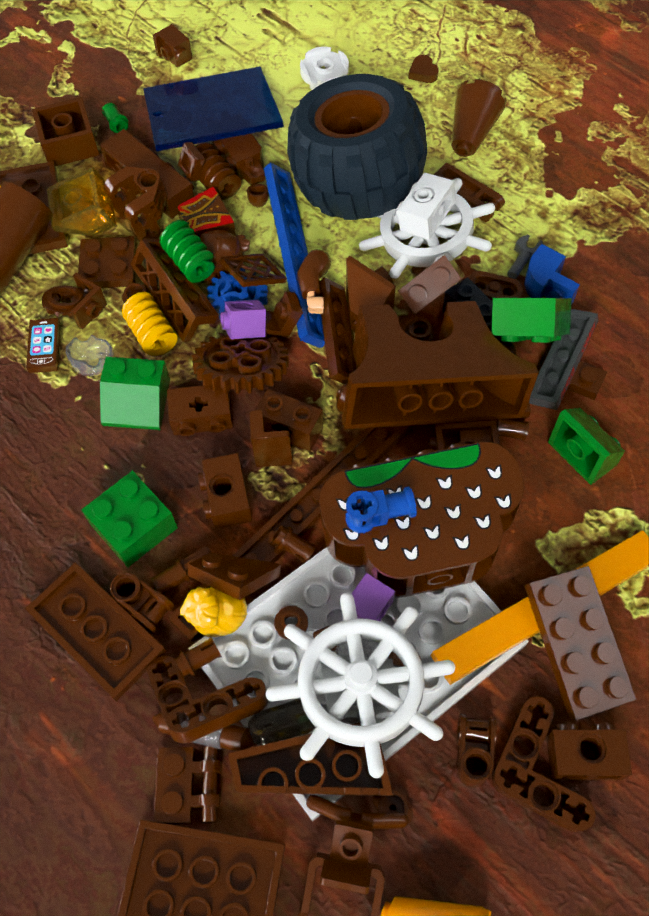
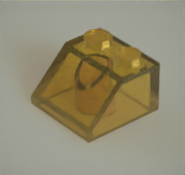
M94 167L88 168L47 188L49 209L53 213L51 225L54 231L95 236L117 226L114 208L104 190L106 181Z

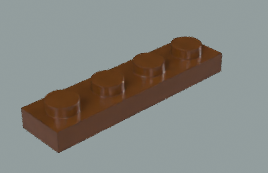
M324 277L320 280L321 294L319 297H324V312L321 314L329 378L346 384L348 383L349 374L355 371L357 367L352 352L353 340L345 287Z

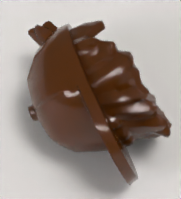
M212 230L200 236L201 242L206 244L207 250L213 253L212 262L215 264L214 272L205 280L200 281L201 283L212 284L211 279L213 277L220 279V271L229 274V271L220 263V258L244 255V252L250 248V241L245 239V235H234L224 230Z

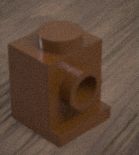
M171 24L152 35L156 55L159 58L163 56L166 61H170L177 68L192 60L189 38Z

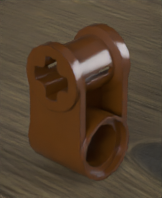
M124 572L118 574L110 584V591L115 601L151 633L156 631V624L167 611H172L175 608L168 598L148 586L132 573ZM128 586L135 587V591L131 596H120L124 588Z
M463 713L459 714L457 726V776L460 782L467 787L478 788L484 785L493 771L497 731L495 717L482 720L467 718L466 714ZM469 760L478 761L483 767V775L475 776L469 773L466 768V762Z

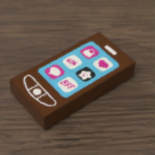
M58 318L29 321L26 365L29 373L58 371L61 325Z

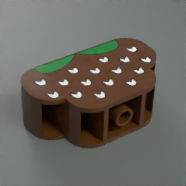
M461 442L451 445L448 449L438 451L426 449L414 456L404 458L393 456L380 463L356 464L351 469L342 470L332 475L321 489L319 505L326 547L331 556L339 563L350 567H364L365 573L395 591V598L408 597L475 582L484 577L491 569L502 536L513 523L524 494V479L514 455L503 446L492 442L472 444ZM408 486L412 489L416 502V517L410 518L406 515L388 519L387 525L374 527L366 533H356L348 528L346 524V502L352 493L356 491L374 492L383 490L386 495L401 492L404 487Z

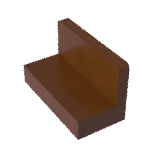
M250 411L251 442L256 467L291 465L292 452L289 431L266 432L263 411Z

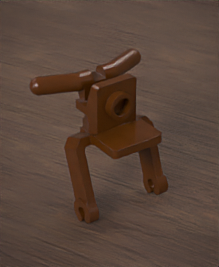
M310 795L306 800L307 807L312 811L335 820L336 823L330 854L317 852L310 860L303 902L300 905L298 916H309L317 866H323L320 878L321 885L361 894H368L371 876L375 877L376 885L370 916H379L385 873L381 865L368 862L373 829L405 828L409 822L408 816L405 813H371L363 811L362 814L352 813L351 808L342 807L317 795Z

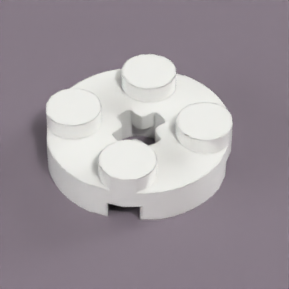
M331 47L313 48L305 54L303 61L301 59V77L310 85V89L313 90L331 79L348 75V58L340 50H338V53L332 52Z

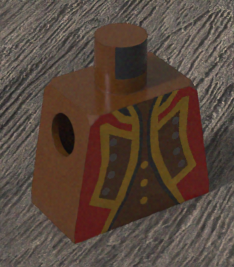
M214 187L181 203L177 207L179 219L187 221L189 227L199 237L203 233L212 230H224L236 235L234 221Z

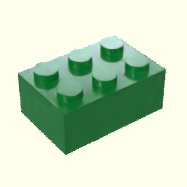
M493 298L492 334L494 336H501L502 342L532 340L531 342L547 343L561 340L562 335L570 334L572 298Z

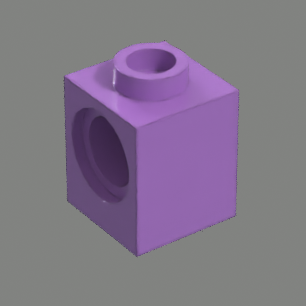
M259 300L225 302V312L220 314L221 327L223 330H226L231 339L265 337L266 309Z
M366 573L352 592L357 618L381 621L394 602L395 591Z

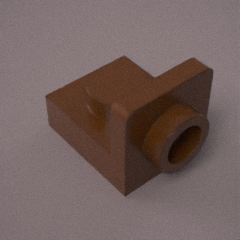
M285 291L280 302L276 304L274 312L266 311L265 334L283 337L290 336L303 314L296 293Z

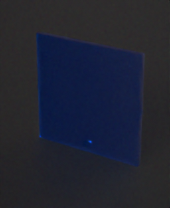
M261 67L143 88L156 152L183 147V144L186 142L199 144L284 127L282 117Z

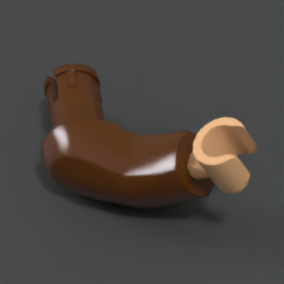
M320 249L309 252L297 272L301 295L303 299H307L308 312L311 314H323L324 297H319L321 294L320 278L328 272L331 266L329 254Z

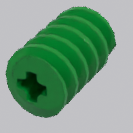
M183 219L176 220L166 227L160 236V245L175 265L179 267L186 279L192 283H198L208 278L215 269V264L212 262L213 253L207 250L206 244L201 242L200 237L189 227L188 222Z

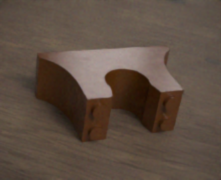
M476 301L447 302L438 341H422L409 336L400 327L399 317L390 305H366L359 307L352 351L357 369L350 373L342 416L344 430L523 418L539 372L535 364L516 356L495 338L488 328Z

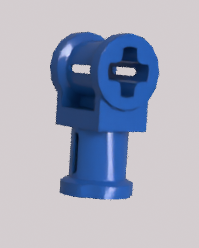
M410 486L404 487L401 492L386 495L383 490L374 492L356 491L348 497L346 502V524L348 528L356 533H366L374 527L387 525L388 519L406 515L410 518L417 516L416 502Z

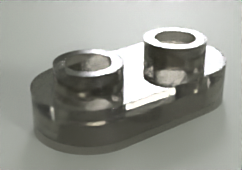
M301 699L262 710L254 714L248 722L251 739L257 745H265L308 734L316 728L307 717Z

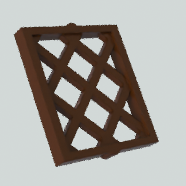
M264 254L220 258V263L242 287L286 283L287 277ZM244 262L252 264L253 267L244 265ZM257 266H258V267H261V268H264V269H267L266 272H265V271H262V270H259V269H256ZM243 268L249 270L250 273H246L244 271H241L240 269ZM254 272L263 275V278L253 275Z

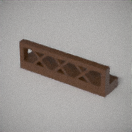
M141 239L130 265L181 340L189 342L198 325L214 324L219 314L197 283L188 281L179 267L168 256L167 252L163 250L160 245V239ZM144 258L146 259L147 271L142 265ZM156 275L159 278L160 290L157 287ZM169 294L173 299V309L170 306ZM183 314L189 321L186 328L183 324Z

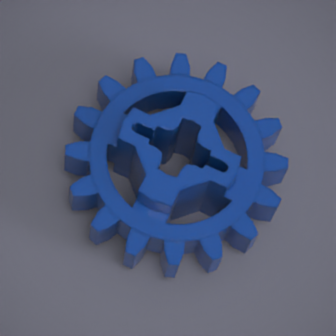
M220 271L221 278L213 277L211 279L213 286H207V299L219 314V319L221 312H225V302L259 300L262 305L268 304L267 285L242 287L230 273L226 274Z

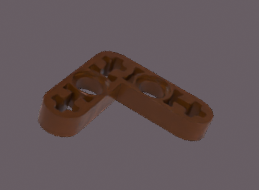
M170 656L157 657L147 668L151 686L172 739L178 743L185 744L195 741L257 714L268 703L265 683L255 677L245 678L193 700L174 658ZM163 671H167L170 681L164 683L160 674ZM173 693L183 694L182 698L176 703L170 704L165 702L166 698ZM253 693L256 697L250 699L247 694ZM234 699L237 701V706L235 707L232 701ZM223 704L227 706V710L221 715L209 714V711L215 705ZM201 713L204 717L203 721H200L199 714ZM187 721L189 725L182 728L180 723Z
M539 696L531 697L521 707L492 774L493 786L501 795L557 825L575 833L583 832L595 822L596 813L592 803L585 797L532 770L553 721L554 710L550 702L545 698ZM536 706L542 708L541 715L545 719L540 718L535 724L533 731L520 727L521 723L527 727L532 719V713L528 709L533 710ZM524 736L531 741L533 750L530 755L523 756L516 752L513 745L516 737ZM509 769L515 772L514 779L522 784L527 781V777L532 780V783L526 789L525 798L519 795L523 787L512 784L507 788L503 785L505 779L500 776V772L506 773ZM545 786L551 791L553 799L550 806L542 807L535 802L533 798L535 787ZM561 795L566 798L562 805L571 809L580 805L582 807L581 814L586 819L580 820L575 824L572 822L573 815L564 809L559 811V816L556 815L554 810L560 804Z

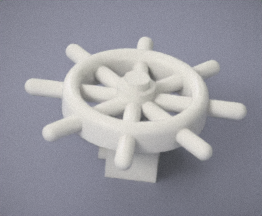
M424 172L418 182L413 184L410 193L404 201L400 202L398 208L392 209L384 213V215L377 216L381 218V235L361 241L359 249L361 251H368L384 246L388 254L397 260L389 271V275L393 279L398 278L407 265L429 267L446 253H449L455 259L468 246L487 252L491 249L492 244L488 240L473 236V219L492 214L495 211V205L493 203H486L471 208L468 202L457 194L463 184L460 178L449 180ZM462 223L459 231L447 228L448 226ZM395 224H399L400 229L393 231ZM413 237L408 245L400 242L401 240ZM441 237L448 241L440 245L438 238ZM422 243L429 246V248H419V247L421 246Z
M346 592L340 597L344 621L329 626L315 638H312L293 624L285 627V636L306 650L299 666L298 683L271 686L266 690V697L272 702L294 698L301 699L307 717L316 727L300 749V757L303 760H312L329 737L345 745L365 747L369 774L373 778H380L384 773L380 744L395 738L409 725H412L433 741H438L443 737L442 728L418 712L423 697L424 679L451 675L455 671V664L451 660L421 663L416 649L404 636L418 616L416 608L412 606L407 607L394 625L390 626L377 620L357 618L354 597L351 593ZM361 639L379 643L367 660L364 658ZM347 641L351 663L345 661L331 651V649ZM392 651L399 657L404 665L403 667L394 668L392 659H387ZM320 661L330 667L322 669V679L314 680ZM408 681L409 689L403 701L399 697L397 683ZM325 694L327 712L319 703L316 695ZM358 717H360L361 726L350 725V723L356 722ZM388 718V719H386V720H384V721H382V722L376 724V720H375V719Z

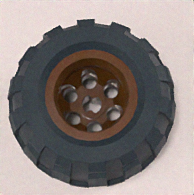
M372 74L341 76L331 79L308 92L299 100L300 104L292 111L288 127L287 147L294 179L306 199L312 206L320 208L321 213L330 217L344 218V220L373 218L398 208L400 202L404 201L410 193L413 184L418 182L423 175L427 157L425 123L411 93L405 91L404 85L395 80Z

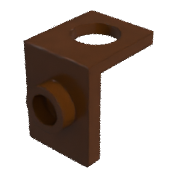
M75 273L73 277L77 287L85 291L87 295L71 310L77 326L83 330L93 319L99 316L107 303L101 287Z

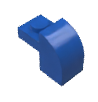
M543 244L538 247L530 259L524 281L525 290L530 298H543V296L547 298H572V305L580 284L561 275L566 256Z

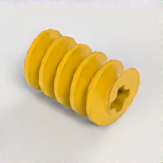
M139 292L127 299L122 308V316L142 346L143 351L151 356H158L171 351L177 343V335L173 332V328L168 324V320L163 316L152 295L148 292Z

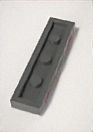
M571 309L570 334L562 335L561 340L553 342L539 371L529 404L558 410L598 323V313Z

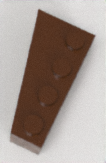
M361 722L350 725L361 726ZM311 734L228 753L236 793L393 796L381 744L380 749L384 773L380 778H373L369 774L365 747L345 745L329 737L312 760H303L300 757V749Z

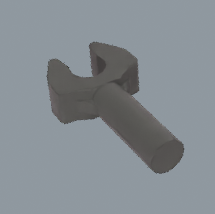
M525 235L517 240L514 250L519 256L508 271V277L517 279L527 261L531 259L538 247L543 244L542 240L534 248L527 247L530 235Z

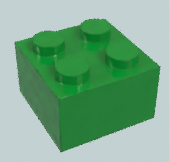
M133 470L81 509L89 524L127 568L178 528L170 510Z

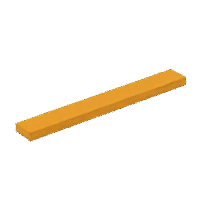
M642 530L576 569L586 566L590 567L599 596L649 567V537ZM524 598L432 651L430 656L434 662L443 660L454 662V673L444 676L449 685L540 632L529 598Z

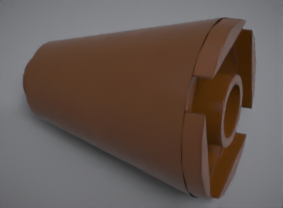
M475 79L474 83L467 84L468 80L464 81L458 87L456 93L451 146L455 153L462 157L471 156L476 153L506 106L507 99L502 97V90L495 84L482 79Z

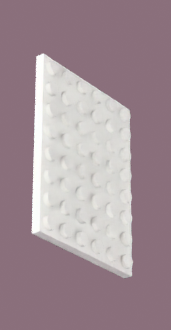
M326 547L247 605L246 619L234 633L220 637H211L222 657L213 660L201 668L217 690L249 677L261 679L265 683L266 690L271 686L298 683L299 666L306 650L293 641L286 640L278 635L274 625L276 614L286 606L301 608L308 617L309 624L306 633L314 638L313 633L315 631L344 621L340 597L346 592L352 594L366 574L365 568L350 567L339 563L331 556ZM476 582L408 597H394V602L380 622L393 626L407 607L412 606L416 608L418 616L404 636L415 647L423 664L434 662L430 656L432 651L502 611ZM289 617L286 619L285 624L296 625L298 620L294 617ZM204 636L202 639L197 641L188 649L190 650L198 646L199 644L207 641L210 637ZM361 639L364 658L367 660L379 643ZM525 640L449 685L444 676L425 678L423 697L418 712L434 722L523 649L529 641ZM347 641L337 645L336 652L334 653L348 663H351ZM320 661L314 680L322 679V669L330 667ZM408 681L397 683L399 697L403 701L408 693ZM253 693L247 694L250 699L256 697ZM325 694L316 695L319 703L327 712ZM300 698L274 702L268 700L267 706L262 711L240 720L243 726L250 728L257 746L311 734L316 729L307 717ZM236 699L232 700L234 707L237 706ZM358 717V720L354 723L360 722V717ZM388 718L375 719V720H376V724H377V723H380V722H382V721H384V720H386V719H388ZM409 725L401 734L382 743L385 761L421 732L412 725ZM293 794L312 822L321 814L307 807L306 800L310 795H317L333 803H336L344 796Z

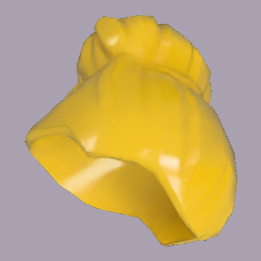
M197 587L187 594L180 608V615L184 616L186 621L191 623L199 633L207 637H220L234 633L243 624L247 615V605L245 598L237 600L212 587Z

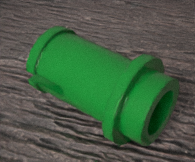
M107 103L102 107V110H104L102 114L108 120L111 131L118 133L123 129H128L127 117L119 112L114 103Z

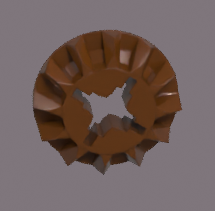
M63 285L53 287L43 294L42 306L46 308L48 314H56L57 318L62 315H67L70 318L72 315L71 310L87 294L82 289L74 286Z

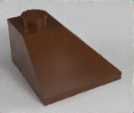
M349 256L346 259V299L350 327L356 332L360 306L390 305L394 310L396 285Z

